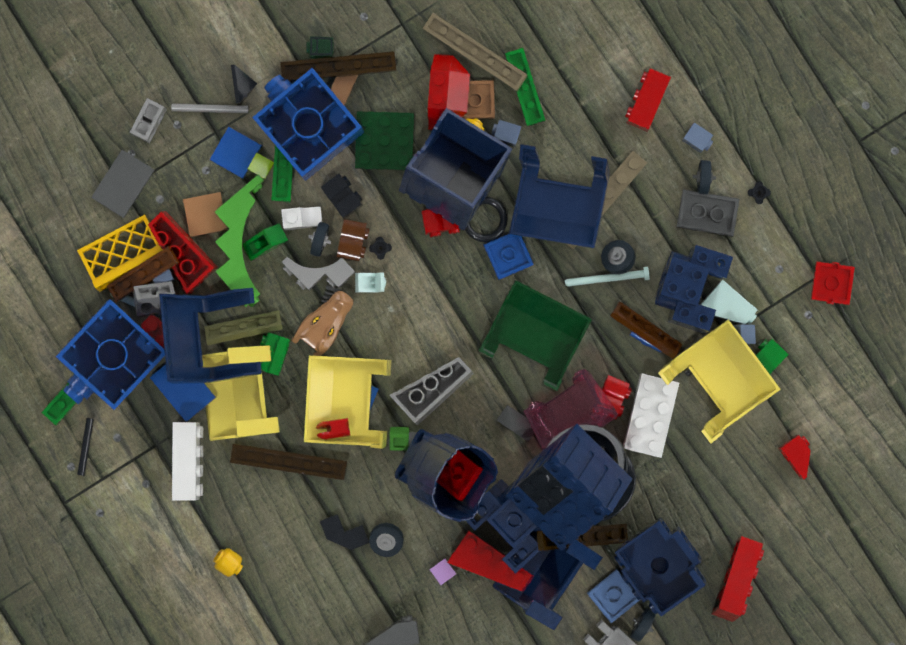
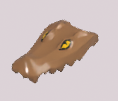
M336 291L326 303L322 304L302 321L291 341L296 344L302 339L316 350L313 356L324 354L335 342L345 316L353 306V299L343 291Z

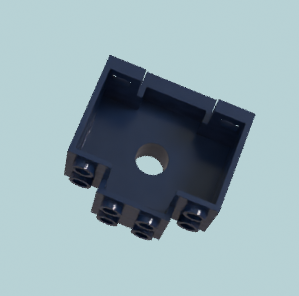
M698 245L690 249L688 256L671 251L654 297L655 305L671 310L667 322L703 334L709 332L716 310L699 304L707 275L722 279V277L727 278L733 257Z
M500 479L484 494L479 503L478 514L482 518L479 521L473 518L466 520V522L476 530L487 520L513 547L502 560L516 574L539 552L537 531L542 530L529 519L526 513L524 514L513 503L512 499L510 500L506 496L514 482L508 486ZM515 553L522 559L519 564L511 558Z
M661 517L616 548V556L614 558L620 566L624 565L621 569L622 579L626 584H631L633 587L632 593L637 600L641 599L643 602L650 601L649 607L655 615L658 613L660 616H663L706 585V579L696 567V565L701 563V556L680 527L671 532ZM656 557L665 558L668 561V568L662 572L656 571L652 567L653 559Z

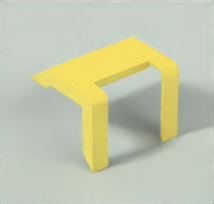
M729 319L672 359L658 372L664 382L669 385L679 373L689 368L721 412L709 420L701 431L710 443L719 438L724 430L781 390Z
M270 345L228 348L227 352L202 355L203 367L271 361ZM262 373L260 375L227 381L205 383L216 396L206 406L210 441L280 432L278 417L267 418Z
M309 356L304 442L363 445L381 449L387 447V431L369 430L372 374L391 375V360ZM348 418L351 436L322 440L317 436L319 433L327 432V429H316L317 424L320 422Z

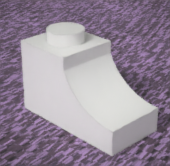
M298 207L281 210L285 231L317 227L319 222H322L321 207Z

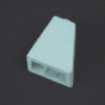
M721 280L700 304L715 309L714 317L726 321L729 319L730 322L745 325L746 323L750 325L757 317L755 314L757 309L724 280Z

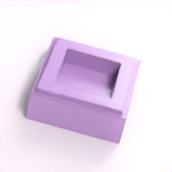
M446 558L430 569L440 585L456 575L451 565L447 563Z

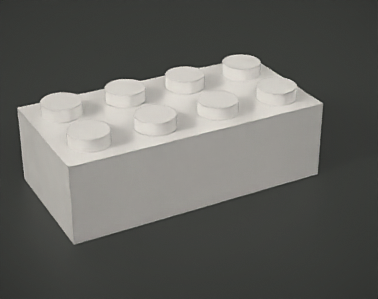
M640 374L623 443L624 449L662 458L679 382L671 381L667 385L662 378Z
M173 422L172 500H199L200 496H203V484H200V477L203 476V465H200V457H203V446H200V438H203V426H200L198 422Z

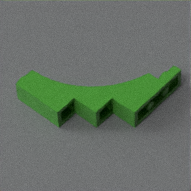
M259 174L215 211V214L229 229L215 243L230 259L216 271V274L230 290L253 288L255 303L244 305L245 307L248 305L253 307L260 301L258 298L260 293L249 278L242 252L244 227L249 213L256 203V200L250 193L253 192L255 194L263 187L261 184L264 180Z

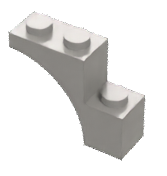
M288 257L282 261L285 265L283 269L290 276L294 274L298 278L296 283L303 290L307 288L309 291L325 275L328 276L326 281L333 288L335 286L340 288L356 273L343 258L332 265L322 268L304 267L293 262Z

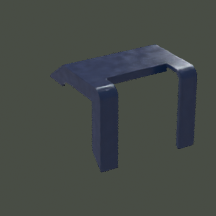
M520 144L519 161L522 166V173L509 234L595 248L610 175L607 159L591 156L594 169L591 188L539 179L540 158L536 147Z
M253 288L234 289L206 296L159 293L168 382L172 384L215 383L260 375L262 373L261 362L203 367L198 313L213 312L255 303Z
M575 540L568 548L562 551L560 549L539 551L522 567L534 575L524 592L496 581L493 584V588L522 607L526 615L555 630L563 617L553 611V608L583 563L595 570L603 557L578 540ZM516 553L511 557L517 564L522 561Z

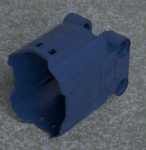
M420 429L415 434L401 463L396 469L395 478L408 485L413 498L417 502L447 519L461 522L473 519L479 512V503L489 485L496 480L498 469L494 458L482 448L453 434L433 435L424 429ZM458 450H461L483 468L463 501L457 500L436 482L444 466L448 465L446 462L453 458Z

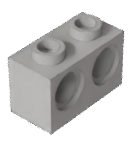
M147 98L130 133L150 144L167 109Z
M172 281L134 286V305L137 316L161 313L159 293L175 294Z

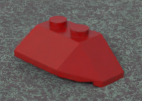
M434 54L430 71L428 96V130H433L446 108L460 117L467 113L470 74L453 55Z

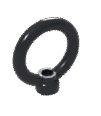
M486 197L482 204L491 205L498 211L500 223L493 233L483 235L477 233L471 227L469 221L465 231L472 239L479 242L496 240L503 234L507 226V213L503 205L494 198Z

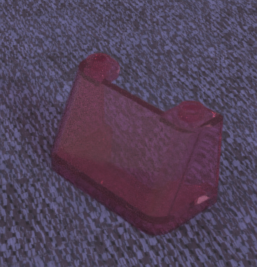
M588 370L577 371L572 378L574 384L549 402L535 401L524 410L543 450L546 449L556 435L573 427L575 424L594 425L602 428L618 416L615 407Z

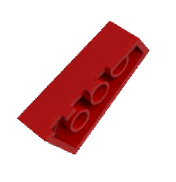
M161 211L148 224L162 250L170 246L180 262L172 268L184 287L183 289L186 294L192 293L218 268L166 211Z
M468 531L447 562L524 592L534 577L524 568H521L515 574L502 560L505 557L503 553L471 531Z
M743 536L737 540L729 565H732L731 569L728 568L723 579L726 585L719 591L717 599L720 602L718 607L713 608L712 615L734 622L741 615L745 614L747 609L745 601L747 597H750L753 590L751 582L752 579L756 578L759 570L756 566L758 561L762 560L764 554L762 543Z

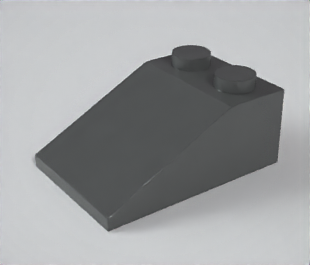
M412 615L401 616V620H397L362 645L419 644L417 618H413Z

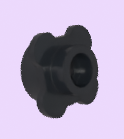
M761 181L756 182L755 186L748 190V196L753 197L757 204H762L763 200L771 194V191Z
M377 237L376 242L369 246V251L375 253L380 260L384 259L385 254L392 250L391 244H387L383 237Z

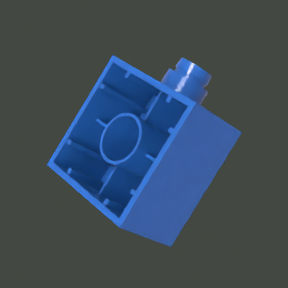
M313 68L293 84L289 80H285L281 75H277L269 81L264 89L269 93L268 98L271 102L252 117L305 181L364 133L362 126Z
M109 299L57 353L55 358L73 373L67 381L69 385H66L63 391L78 405L84 398L88 399L95 393L111 409L115 410L165 356V350Z

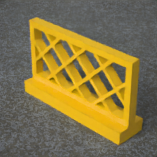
M146 215L77 250L92 279L94 287L99 292L107 289V285L162 250L148 226L149 221ZM144 221L147 226L145 233L135 232L137 224ZM124 231L130 233L127 243L118 241L120 233ZM134 234L143 237L140 247L131 244ZM146 238L154 240L155 247L151 249L143 248ZM107 240L113 242L110 252L101 250L103 242ZM117 243L126 246L123 256L114 253ZM129 247L139 249L136 257H126ZM90 249L96 251L93 261L86 259L84 255ZM100 252L109 255L106 265L97 262ZM112 256L122 258L119 266H109ZM95 265L105 267L103 274L95 277L93 273Z

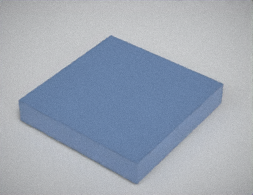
M617 569L587 592L588 596L610 623H613L640 601L634 596L632 587L624 582Z

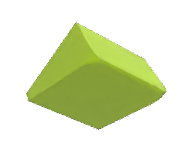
M256 153L248 170L266 179L274 162Z

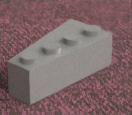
M458 357L434 372L421 377V379L414 383H410L403 389L390 394V397L418 426L474 373Z

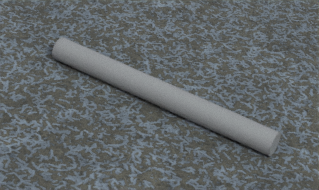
M172 104L171 106L172 111L248 113V106Z

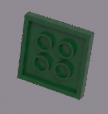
M357 111V122L362 126L364 133L356 139L355 169L405 171L413 158L414 113Z

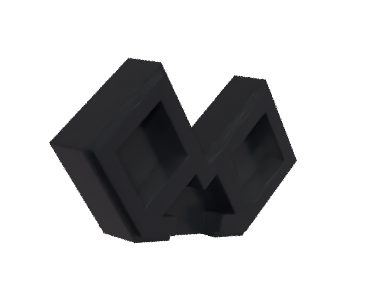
M338 514L320 521L327 540L350 550L369 543L363 525L345 532Z

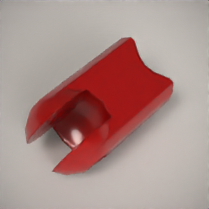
M348 418L323 421L316 426V429H327V432L317 434L322 440L351 436Z

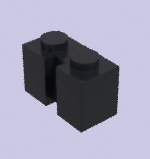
M337 174L322 185L321 189L342 218L345 219L362 207L360 202L363 199L357 191H351L349 186L352 184L345 175L341 177L340 174Z

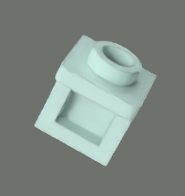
M383 272L355 273V292H384L386 279Z

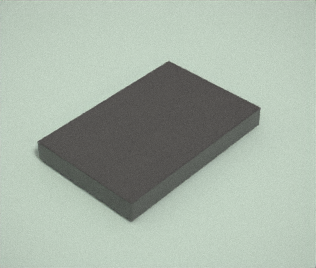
M121 150L91 198L122 218H125L155 170L126 151Z
M683 189L676 227L733 237L740 199L714 194H698L696 191Z

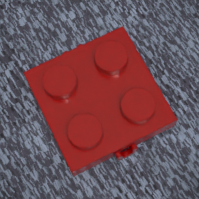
M816 262L810 300L822 301L832 305L834 303L850 305L855 267L839 265L840 263Z
M458 450L453 458L446 462L448 465L444 466L436 482L457 500L463 501L483 468L461 450Z

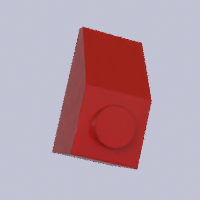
M795 435L778 449L800 479L804 480L807 478L811 452L808 446L810 443L804 436Z

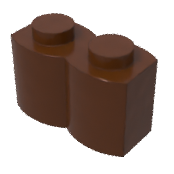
M344 219L337 252L338 258L360 262V258H364L366 247H363L364 239L368 240L370 228H366L367 223Z

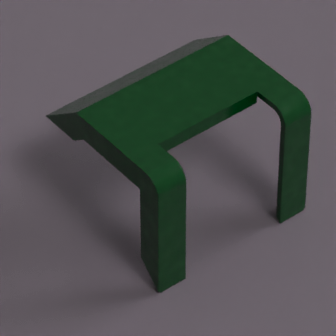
M515 280L478 353L492 360L501 343L548 367L549 370L541 386L557 392L562 382L561 379L592 319Z

